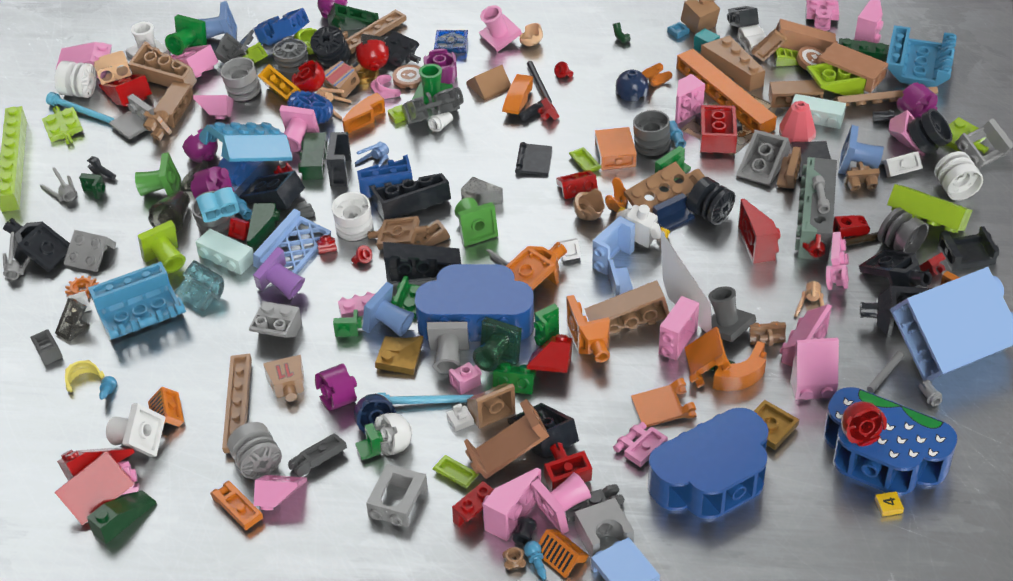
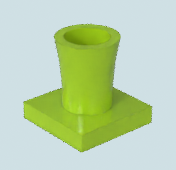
M172 220L137 235L141 257L145 263L157 258L159 262H162L167 274L178 271L185 264V256L176 249L178 248L175 224Z

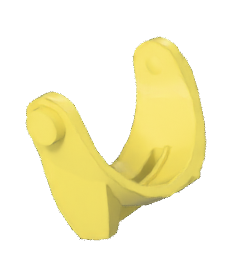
M90 360L77 361L70 364L65 369V387L67 392H73L71 383L80 374L94 373L102 380L105 377L103 371H100Z

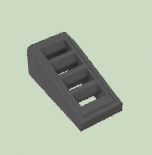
M49 329L30 337L44 365H48L63 357Z

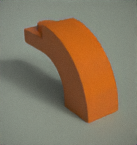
M757 341L747 360L731 364V368L723 371L722 366L719 365L714 374L713 389L738 391L757 383L765 373L767 352H764L765 343Z

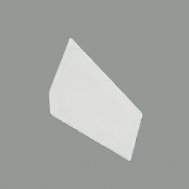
M661 231L662 273L668 298L674 304L678 302L681 296L699 302L698 325L707 333L712 329L711 304Z

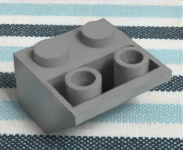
M263 301L249 327V331L285 338L296 337L302 325L300 309L295 306Z

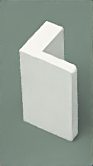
M918 151L880 162V165H885L887 177L922 169Z

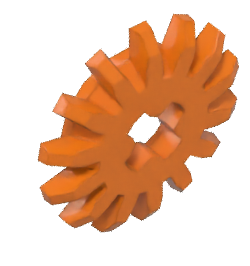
M84 275L81 278L75 277L73 282H68L70 286H65L68 289L65 291V294L74 295L85 291L89 299L88 287L97 285L99 282H96V278L91 280V276L87 278ZM85 286L86 290L79 291V287L83 288Z

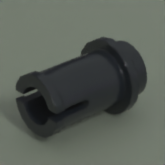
M888 109V111H873L872 113L873 122L888 121L890 123V119L895 117V112L891 109Z

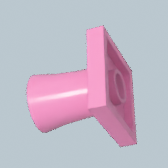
M491 5L481 12L480 18L487 27L481 30L479 35L496 52H499L522 34L520 28L504 14L502 15V10L499 6Z
M281 105L279 111L290 150L294 153L299 152L302 148L301 144L305 133L320 132L315 112L312 109Z
M575 472L551 492L539 479L531 483L537 507L554 527L563 534L569 531L565 511L591 498L588 487Z

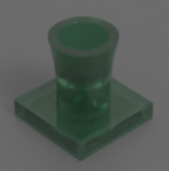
M485 317L482 320L481 346L473 352L474 363L480 369L488 372L494 371L498 367L500 360L516 365L520 358L522 328Z

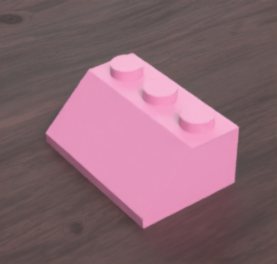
M827 304L809 310L803 318H799L796 329L790 332L788 342H784L780 349V354H782L781 363L793 367L796 340L825 338L828 332L832 305Z

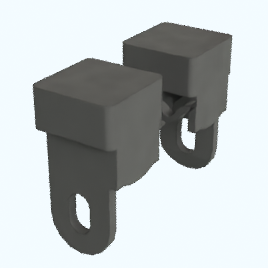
M453 87L433 96L434 102L430 93H425L429 101L427 105H425L423 97L407 101L401 107L407 125L427 120L429 118L428 109L432 110L433 115H437V112L442 114L457 111L460 109V105L463 104L464 98L461 89Z

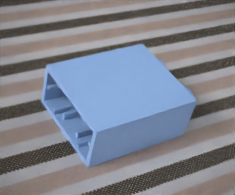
M989 267L909 297L890 309L923 381H931L1013 346V312H1010L1003 298L1004 287L998 277L992 275Z

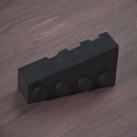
M443 173L422 176L417 181L405 179L402 180L403 183L392 185V182L384 183V187L376 188V185L369 186L372 204L383 220L409 215L412 212L426 209L451 199L449 181Z
M383 242L387 282L391 284L402 282L404 276H408L409 282L436 280L439 271L444 267L461 264L459 248Z

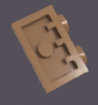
M793 147L792 154H789L788 157H783L777 187L795 189L801 164V147Z

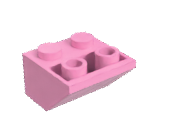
M692 74L678 80L675 113L677 124L700 113L701 105H704L705 83Z

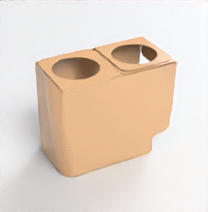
M123 51L101 56L99 60L94 62V68L101 85L132 75L128 60ZM105 70L110 71L109 74L105 75V78H100L101 72Z

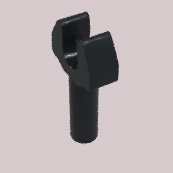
M91 156L87 160L90 163L87 167L94 174L100 172L111 180L116 178V174L101 165L99 158Z

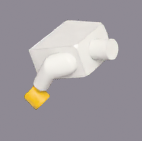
M633 205L631 209L620 207L616 214V219L621 216L635 223V242L649 248L654 239H661V231L668 239L670 231L659 226L657 215L649 212L650 208L647 205Z

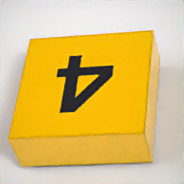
M896 491L875 495L874 500L882 517L903 513L904 507Z

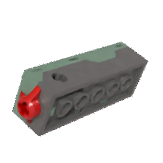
M808 157L807 164H803L802 175L805 176H802L800 183L801 190L796 237L799 239H796L795 250H798V258L828 261L833 235L837 160ZM817 175L822 176L825 180V197L830 203V211L825 214L820 213L817 208L818 196L817 191L813 188L812 181L813 177Z

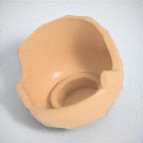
M538 23L526 25L525 32L520 35V43L528 47L539 44L543 38L541 25Z

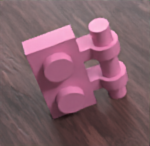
M644 422L633 425L629 429V433L621 436L613 446L617 453L624 449V456L639 467L649 460L651 452L656 447L668 441L667 436L653 427L645 431L647 427Z

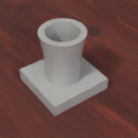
M427 322L430 350H437L433 368L437 372L449 374V369L455 370L461 366L459 350H469L468 323Z

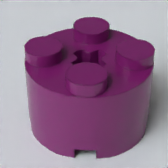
M434 49L429 51V55L423 57L424 65L437 64L442 68L441 83L453 84L455 82L457 63L456 55L453 52L451 54L446 49Z
M918 82L909 85L902 92L904 94L902 99L899 98L897 101L898 110L902 113L908 110L914 118L921 117L929 109H938L936 107L938 102L937 95Z
M218 166L196 172L193 175L195 176L194 180L191 181V191L195 199L205 192L232 187L228 170Z
M344 363L315 374V386L317 390H321L322 395L319 397L327 410H335L357 401L354 389L357 387L356 379L354 376L349 375Z

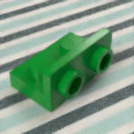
M678 146L655 161V173L675 161L685 174L690 172L691 166L684 163L685 148Z
M404 276L402 282L398 283L396 296L394 295L391 301L392 304L413 312L416 319L415 294L420 285L409 284L408 276Z
M555 303L534 313V340L538 346L543 345L552 336L559 334V308Z

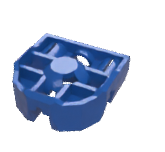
M304 8L288 12L281 19L279 16H275L259 23L257 27L253 28L258 43L260 42L261 45L264 43L272 45L280 42L285 37L296 34L310 22Z

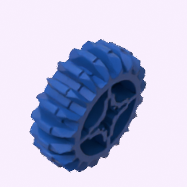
M295 91L290 95L287 102L288 106L314 110L318 124L328 122L333 113V104L330 100L314 92Z

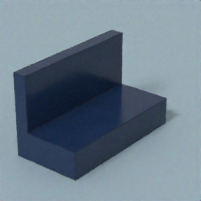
M681 193L653 206V213L657 215V223L660 227L671 230L695 219V215L686 208L687 196Z

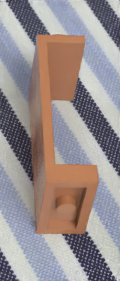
M835 42L830 47H827L816 59V64L827 63L866 79L864 91L869 93L885 78L888 63Z
M527 399L520 403L525 416L477 448L468 439L464 441L467 447L465 453L473 461L471 467L476 474L481 473L485 479L489 478L549 437L537 411Z

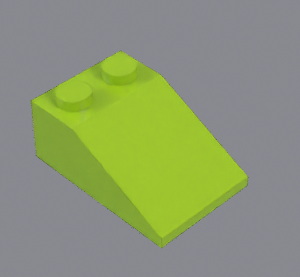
M827 63L806 67L807 71L822 89L844 96L864 94L867 80Z

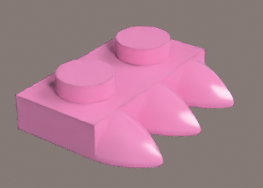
M367 291L364 296L355 294L350 299L342 297L338 301L341 318L353 317L354 310H358L359 316L364 315V306L375 293L372 294Z

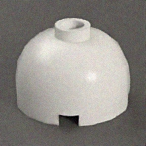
M386 413L375 419L374 427L376 430H380L383 442H380L383 454L386 456L398 454L409 446L413 429L405 417L397 413Z

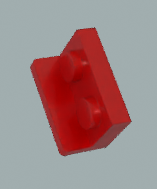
M590 170L556 178L557 185L562 188L565 199L573 198L580 192H590L592 189H598L596 174Z
M482 481L452 506L453 522L457 526H461L464 522L470 521L483 510L482 502L484 498L490 495L494 489Z

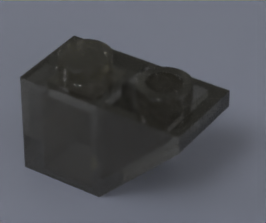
M472 176L461 188V200L473 198L477 201L478 206L490 202L494 205L502 204L503 188Z

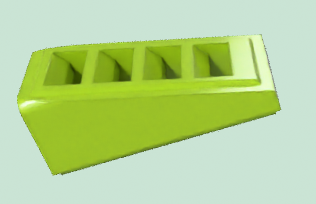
M779 47L774 52L776 66H800L796 60L798 51Z

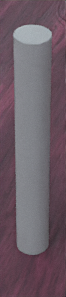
M897 351L867 387L868 392L874 393L904 357L902 351Z

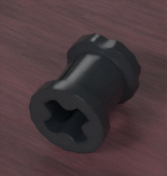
M520 517L518 519L517 532H514L512 538L513 541L521 546H525L527 542L532 541L531 536L537 528V522L530 517Z

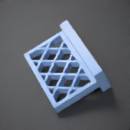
M293 209L253 254V266L259 268L277 246L280 248L287 247L288 251L284 252L285 257L290 256L291 261L286 262L284 267L293 266L292 272L298 274L318 250L316 242L320 237L314 238L313 233L320 232L324 235H331V231L300 216V211ZM302 223L308 226V229L299 230L298 226ZM310 234L311 238L301 239L300 235ZM289 236H298V240H288ZM313 243V248L304 249L303 244ZM300 245L301 250L291 251L290 246ZM303 254L304 258L302 260L294 261L293 256Z

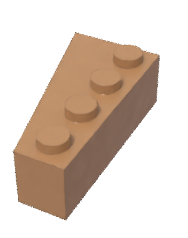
M730 35L701 45V55L726 76L733 78L735 83L748 91L764 87L765 70Z
M146 41L128 63L132 73L145 75L147 81L170 87L172 82L191 84L193 87L197 82L190 66L177 59L174 60L169 54L160 52L158 48L150 46Z
M657 280L584 308L588 321L609 317L610 334L620 332L622 328L636 329L637 325L648 323L649 326L654 325L656 321L665 320L670 313L665 296Z

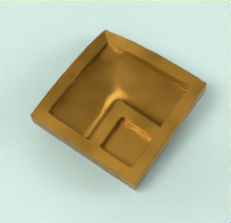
M385 336L375 361V368L414 375L423 344V336L408 338Z

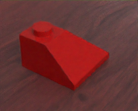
M564 334L552 336L532 353L527 369L567 373L571 363L573 338H569Z

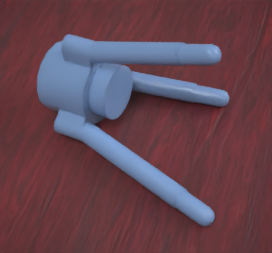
M379 141L375 145L357 151L356 153L359 155L372 150L357 160L355 165L373 156L375 159H381L378 163L380 167L389 158L387 155L389 153L388 146L384 142Z

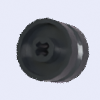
M935 109L927 110L921 117H916L908 123V129L913 141L926 154L935 152L939 146H945L953 139L947 121Z

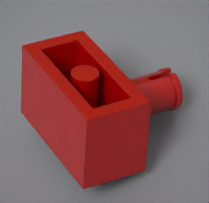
M557 443L558 448L556 444L550 447L555 461L544 464V477L550 491H553L562 484L573 472L578 474L584 483L592 480L593 468L585 451L567 456L562 443Z

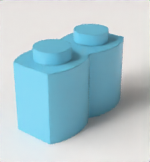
M232 187L222 188L214 193H205L196 198L204 222H212L221 217L232 216L240 211Z

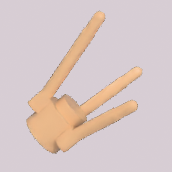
M321 87L316 93L329 99L330 102L336 99L351 103V100L335 96L331 93H344L342 89ZM333 110L332 114L335 115L337 118L342 119V116H340L336 111Z
M811 281L806 284V289L802 292V297L794 314L795 318L798 317L806 298L809 301L819 300L820 307L824 306V294L821 293V285L818 282Z

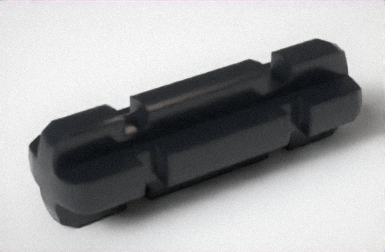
M541 100L521 111L519 118L522 121H526L529 117L531 118L538 114V109L544 107Z

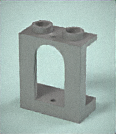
M994 118L989 120L983 127L967 135L963 133L955 142L960 151L969 155L978 169L1007 155L1013 148V142ZM986 137L996 150L982 156L973 143Z
M386 464L366 502L368 516L376 520L391 522L397 526L409 527L408 516L419 494H425L428 488L426 474ZM388 484L407 489L402 501L396 506H386L381 501Z

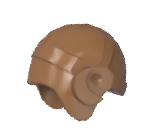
M595 188L590 192H580L575 196L573 207L578 218L593 221L601 216L605 209V204L599 189Z

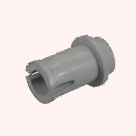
M930 380L922 382L925 387L920 383L919 389L926 396L927 403L932 406L939 405L943 400L941 392L934 388Z

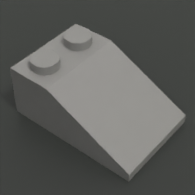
M755 130L736 177L770 186L780 171L783 157H787L791 149L789 139Z

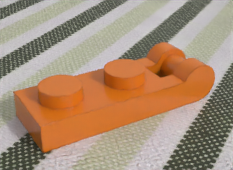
M229 480L223 483V487L220 489H214L210 492L213 500L219 503L245 530L263 519L262 512Z

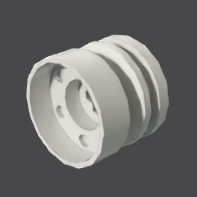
M61 61L55 72L57 92L65 96L91 97L96 87V71L94 66L90 63Z
M952 152L939 160L935 166V177L939 180L947 195L953 200H963L973 196L983 184L982 174L965 152Z
M347 192L341 194L333 201L332 213L337 235L348 241H357L367 237L368 231L373 230L369 199L364 194L358 192Z

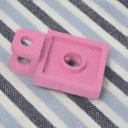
M806 0V19H814V28L829 31L831 20L839 21L838 0Z
M833 232L832 266H826L828 290H832L833 283H836V286H843L844 289H848L849 277L846 265H849L848 253L844 252L846 251L845 239L842 240L841 232Z

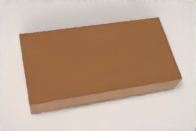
M774 29L751 52L764 62L787 41V38Z

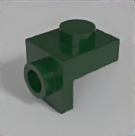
M81 173L79 179L83 191L93 192L95 199H99L106 188L102 175Z

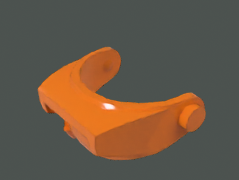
M661 63L655 64L642 72L653 87L660 86L672 78L670 71L659 73L663 70Z
M614 177L612 179L614 197L607 195L605 203L609 210L618 212L620 207H626L628 200L624 196L626 189L622 181L618 177Z

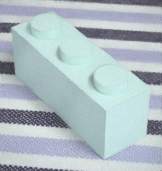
M795 94L792 104L796 101H804L809 104L814 124L837 129L841 128L846 103Z
M212 229L206 231L195 241L198 255L240 275L253 264V248Z

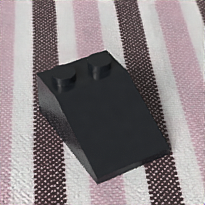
M296 171L257 177L239 198L251 204L275 203L277 210H287L292 206L291 203L301 196L300 193L305 189V186Z
M543 403L533 406L549 434L548 438L531 448L534 453L543 458H549L553 456L550 451L552 445L556 444L558 448L557 443H562L563 448L568 449L572 447V444L579 441L574 418ZM524 411L508 418V423L511 425L525 416Z

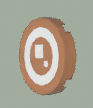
M805 46L798 51L796 60L806 70L807 66L816 65L817 57L823 52L817 48Z
M417 65L398 67L392 74L393 83L402 89H406V87H410V89L417 88L421 82L419 75L420 67Z

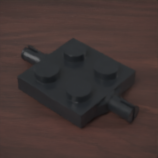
M394 30L386 41L377 38V40L385 42V45L388 46L389 58L387 64L398 68L410 61L417 64L420 63L421 57L415 55V51L420 45L418 41Z

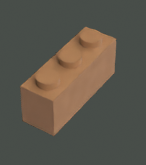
M815 80L770 82L768 96L771 108L790 107L795 94L823 99L824 91Z
M172 82L163 97L160 98L157 106L153 109L154 114L158 110L168 112L169 119L166 123L168 127L174 128L193 100L192 85Z

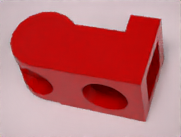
M861 215L835 216L833 221V232H841L842 240L844 237L862 236L870 232V227L865 217Z

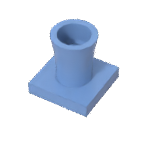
M227 1L220 2L219 17L199 19L205 21L206 40L226 32L233 38H237V24Z
M851 125L841 149L838 173L845 175L851 161H861L863 165L877 169L882 159L884 147L857 142L859 126Z
M386 282L365 304L362 330L370 333L379 322L384 323L399 336H403L410 328L414 319V313L391 303L393 285Z

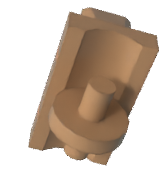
M158 110L155 115L145 111L143 115L147 120L143 126L148 131H152L150 135L154 139L161 140L164 134L171 135L172 131L166 124L169 119L167 111Z
M860 161L857 162L856 167H851V171L846 172V178L843 181L844 184H848L850 191L859 190L861 187L860 183H866L867 189H876L880 171L879 168L870 169L869 166H863V163Z
M773 321L766 324L754 323L750 325V345H756L757 341L768 346H773V343L786 342V323Z

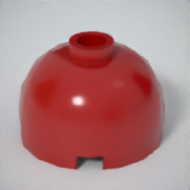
M367 40L366 44L360 43L356 47V57L363 68L376 71L386 65L389 58V49L383 41Z
M313 60L303 63L298 68L300 71L297 75L294 73L291 81L300 90L311 93L317 92L323 87L325 81L324 69L317 61L314 62Z
M860 401L851 404L846 408L841 417V428L846 438L858 446H867L876 442L881 437L879 434L883 429L885 431L887 427V419L884 413L870 402Z

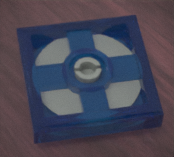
M436 30L434 49H446L451 54L452 52L454 54H466L468 30Z

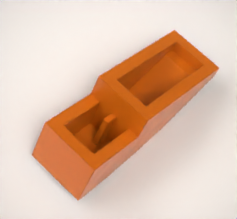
M521 74L515 76L505 98L502 112L520 113L528 101V94L533 88V76Z
M376 92L356 104L342 119L344 132L349 134L375 122L374 117L385 112L384 98Z

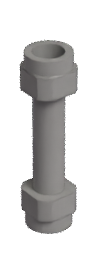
M817 175L812 179L813 188L817 191L818 196L817 208L820 213L825 214L830 211V203L825 197V180L822 176Z

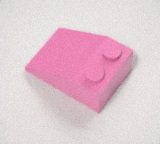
M870 0L858 16L854 40L872 43L880 42L881 34L879 32L883 27V21H881L883 13L880 0Z
M92 42L62 48L57 66L61 61L90 63L94 66V62L99 60V57L111 54L112 45L103 42ZM108 71L101 72L100 78H105Z
M211 45L187 47L181 55H171V58L174 60L177 59L190 66L196 78L202 76V72L213 69V65L218 63Z
M838 338L796 340L790 381L795 400L832 398L834 393L837 392Z
M535 468L495 488L490 495L484 498L482 507L485 531L508 541L518 528V519L527 516L536 504L531 483L536 479L541 481V469Z

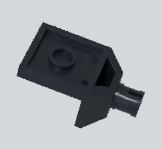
M11 218L3 226V230L7 231L10 235L11 232H14L13 258L15 260L26 254L49 273L66 257L70 243L43 221L29 222L22 226L15 219Z
M883 249L859 265L861 273L888 278L890 286L916 287L920 285L927 287L932 281L930 272L920 270L915 253Z
M890 286L877 297L876 303H860V318H875L876 325L886 336H891L895 320L890 309L905 299L932 288Z

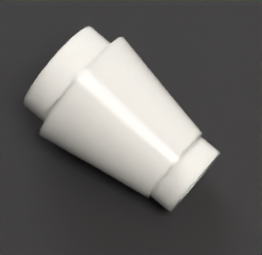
M450 112L431 116L428 125L432 131L439 132L453 120V116Z

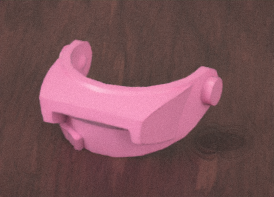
M380 75L370 83L373 92H377L384 99L395 98L401 95L399 89H390L382 86L391 81L390 75Z

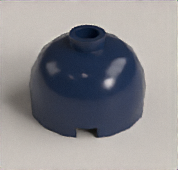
M630 69L618 76L615 92L616 95L621 96L622 100L638 101L640 97L644 96L645 98L648 94V79L642 72Z
M376 393L368 394L357 402L354 409V420L358 428L366 435L364 425L370 423L374 425L375 419L378 416L386 413H396L392 402L385 396Z

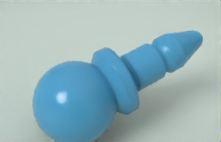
M106 376L102 379L99 387V398L101 400L105 399L117 387V381L114 377Z
M529 541L524 546V554L529 558V563L534 564L537 574L541 579L546 580V569L542 562L544 556L541 553V546L536 541Z

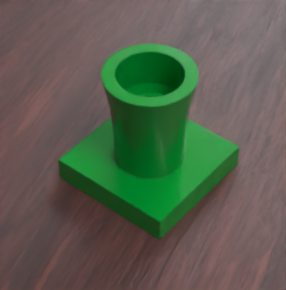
M179 14L174 17L176 32L167 35L165 38V45L172 54L181 55L187 47L207 45L205 21Z
M426 64L420 67L419 75L421 82L411 100L423 97L424 103L427 105L429 101L425 93L429 92L434 102L433 96L435 94L453 88L452 84L441 83L442 68L439 65Z

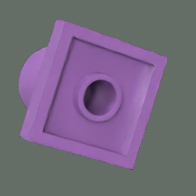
M278 246L253 274L256 287L259 290L263 291L269 283H272L289 300L300 291L305 278L284 267L286 264L284 250Z

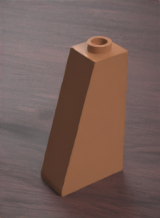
M780 19L775 30L787 38V41L780 46L781 48L799 51L802 47L808 46L824 52L834 42L838 43L835 33Z

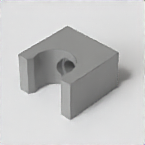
M616 498L575 511V530L590 558L600 551V538L612 536L620 541L629 537L634 542V530Z

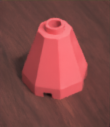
M804 101L794 102L779 125L780 136L788 138L790 144L791 142H811L816 138V129L810 107Z

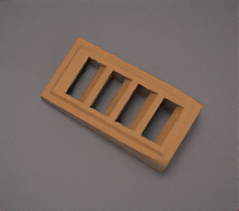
M436 220L428 226V233H420L416 236L414 244L433 246L449 239L450 235L443 224Z

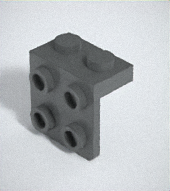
M251 30L240 42L226 32L214 50L216 58L225 64L231 59L240 57V53L243 55L248 49L246 45H249L254 39L252 36L254 31Z

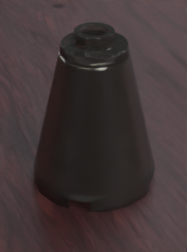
M176 191L153 204L149 209L148 217L151 226L154 228L172 220L177 233L182 228L190 203L189 195L184 191Z

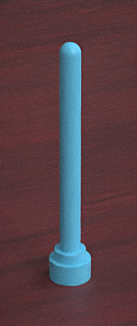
M49 92L46 96V103L51 106L74 107L77 112L107 123L114 120L113 117L61 99L57 93Z
M386 392L378 393L389 399L393 405L467 403V399L474 396L472 394L390 396Z

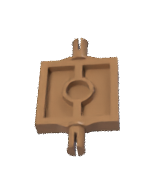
M418 216L385 219L378 231H368L367 235L369 239L378 238L376 245L378 250L383 249V242L414 244L416 236L420 233H428L429 228L428 225L419 226L420 220Z

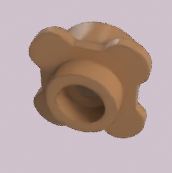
M511 547L505 550L502 554L503 558H505L504 567L508 570L516 567H525L524 550L518 547Z

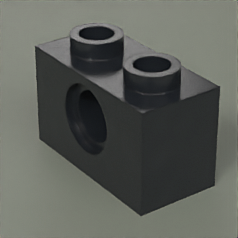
M750 6L728 9L727 20L730 25L736 27L759 24L758 9Z

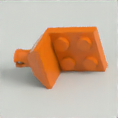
M556 242L549 250L540 246H527L506 267L510 268L514 273L515 281L528 284L532 290L546 278L557 285L559 283L558 261L567 253V250L563 244L560 245V242Z
M574 295L566 296L567 326L578 353H593L595 361L599 363L607 361L610 358L608 351L609 317L588 322L587 317L582 315L581 303L576 301Z

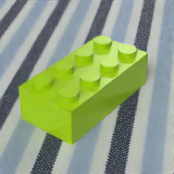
M894 184L887 203L888 206L892 207V211L900 207L910 213L913 218L927 219L926 223L933 226L944 225L945 230L953 233L965 231L973 211L972 209L898 184Z

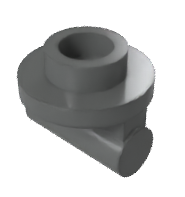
M304 201L296 205L295 209L300 211V216L306 219L315 216L311 203Z

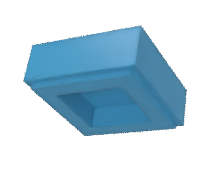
M681 22L667 27V32L676 39L690 34V29Z

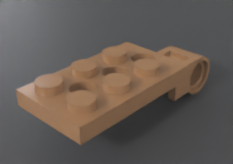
M675 161L624 191V196L632 206L647 205L650 208L649 212L653 213V206L681 193L685 194L688 199L693 186L705 175L700 169H695L685 174ZM681 178L683 183H676L674 179ZM665 186L669 191L662 192L659 188ZM652 195L654 200L648 201L645 199V196Z

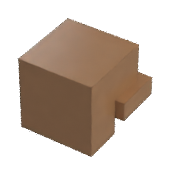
M687 0L684 2L680 20L694 35L704 28L710 30L716 27L720 8L714 2L715 0Z

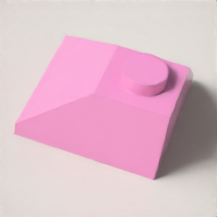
M193 95V99L210 116L215 117V120H225V117H231L234 99L228 95Z
M906 110L890 119L889 133L915 152L918 151L921 156H924L926 153L917 147L908 129V123L914 119L913 115Z
M264 475L256 479L254 506H260L261 510H273V507L280 505L307 482V477Z

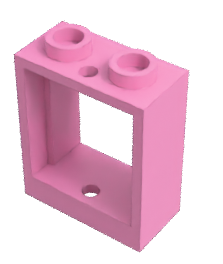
M683 296L680 297L660 325L659 354L674 360L678 359L685 349L684 347L687 346L697 331L699 302Z

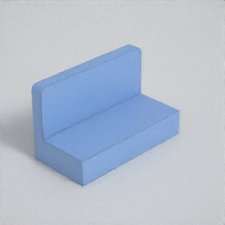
M609 259L608 276L614 297L633 290L627 267L615 269L613 259Z

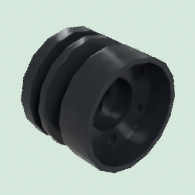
M324 26L314 32L311 37V48L324 68L329 69L340 61L345 63L349 61L351 50L342 31L338 27Z
M703 177L693 186L689 193L687 208L710 223L717 225L723 222L730 214L736 195L734 191L727 189L723 185L720 186L713 179Z

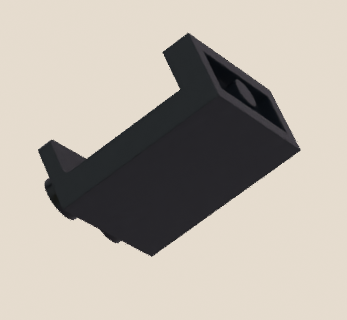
M330 132L326 158L330 187L348 186L346 161H351L348 132Z
M985 226L980 227L978 234L952 238L948 231L940 233L938 247L945 256L952 271L996 264L997 256H999V247L995 245L991 234L986 230Z

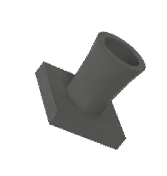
M727 286L718 287L709 293L708 298L715 313L711 316L712 329L714 327L719 328L721 339L733 342L750 325L756 322L755 314L736 308V291L734 288Z

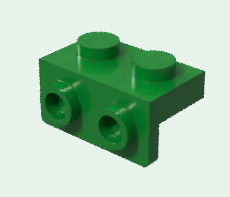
M500 363L496 365L493 371V387L501 384H513L515 393L532 394L536 370L527 369L526 364L512 366L510 363Z

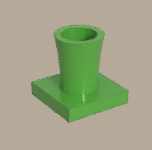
M169 152L161 155L159 170L135 173L136 188L141 196L165 189L171 203L178 202L181 176Z
M464 198L457 203L454 212L455 216L459 219L461 240L464 247L499 236L495 205L492 202L478 206L475 199Z

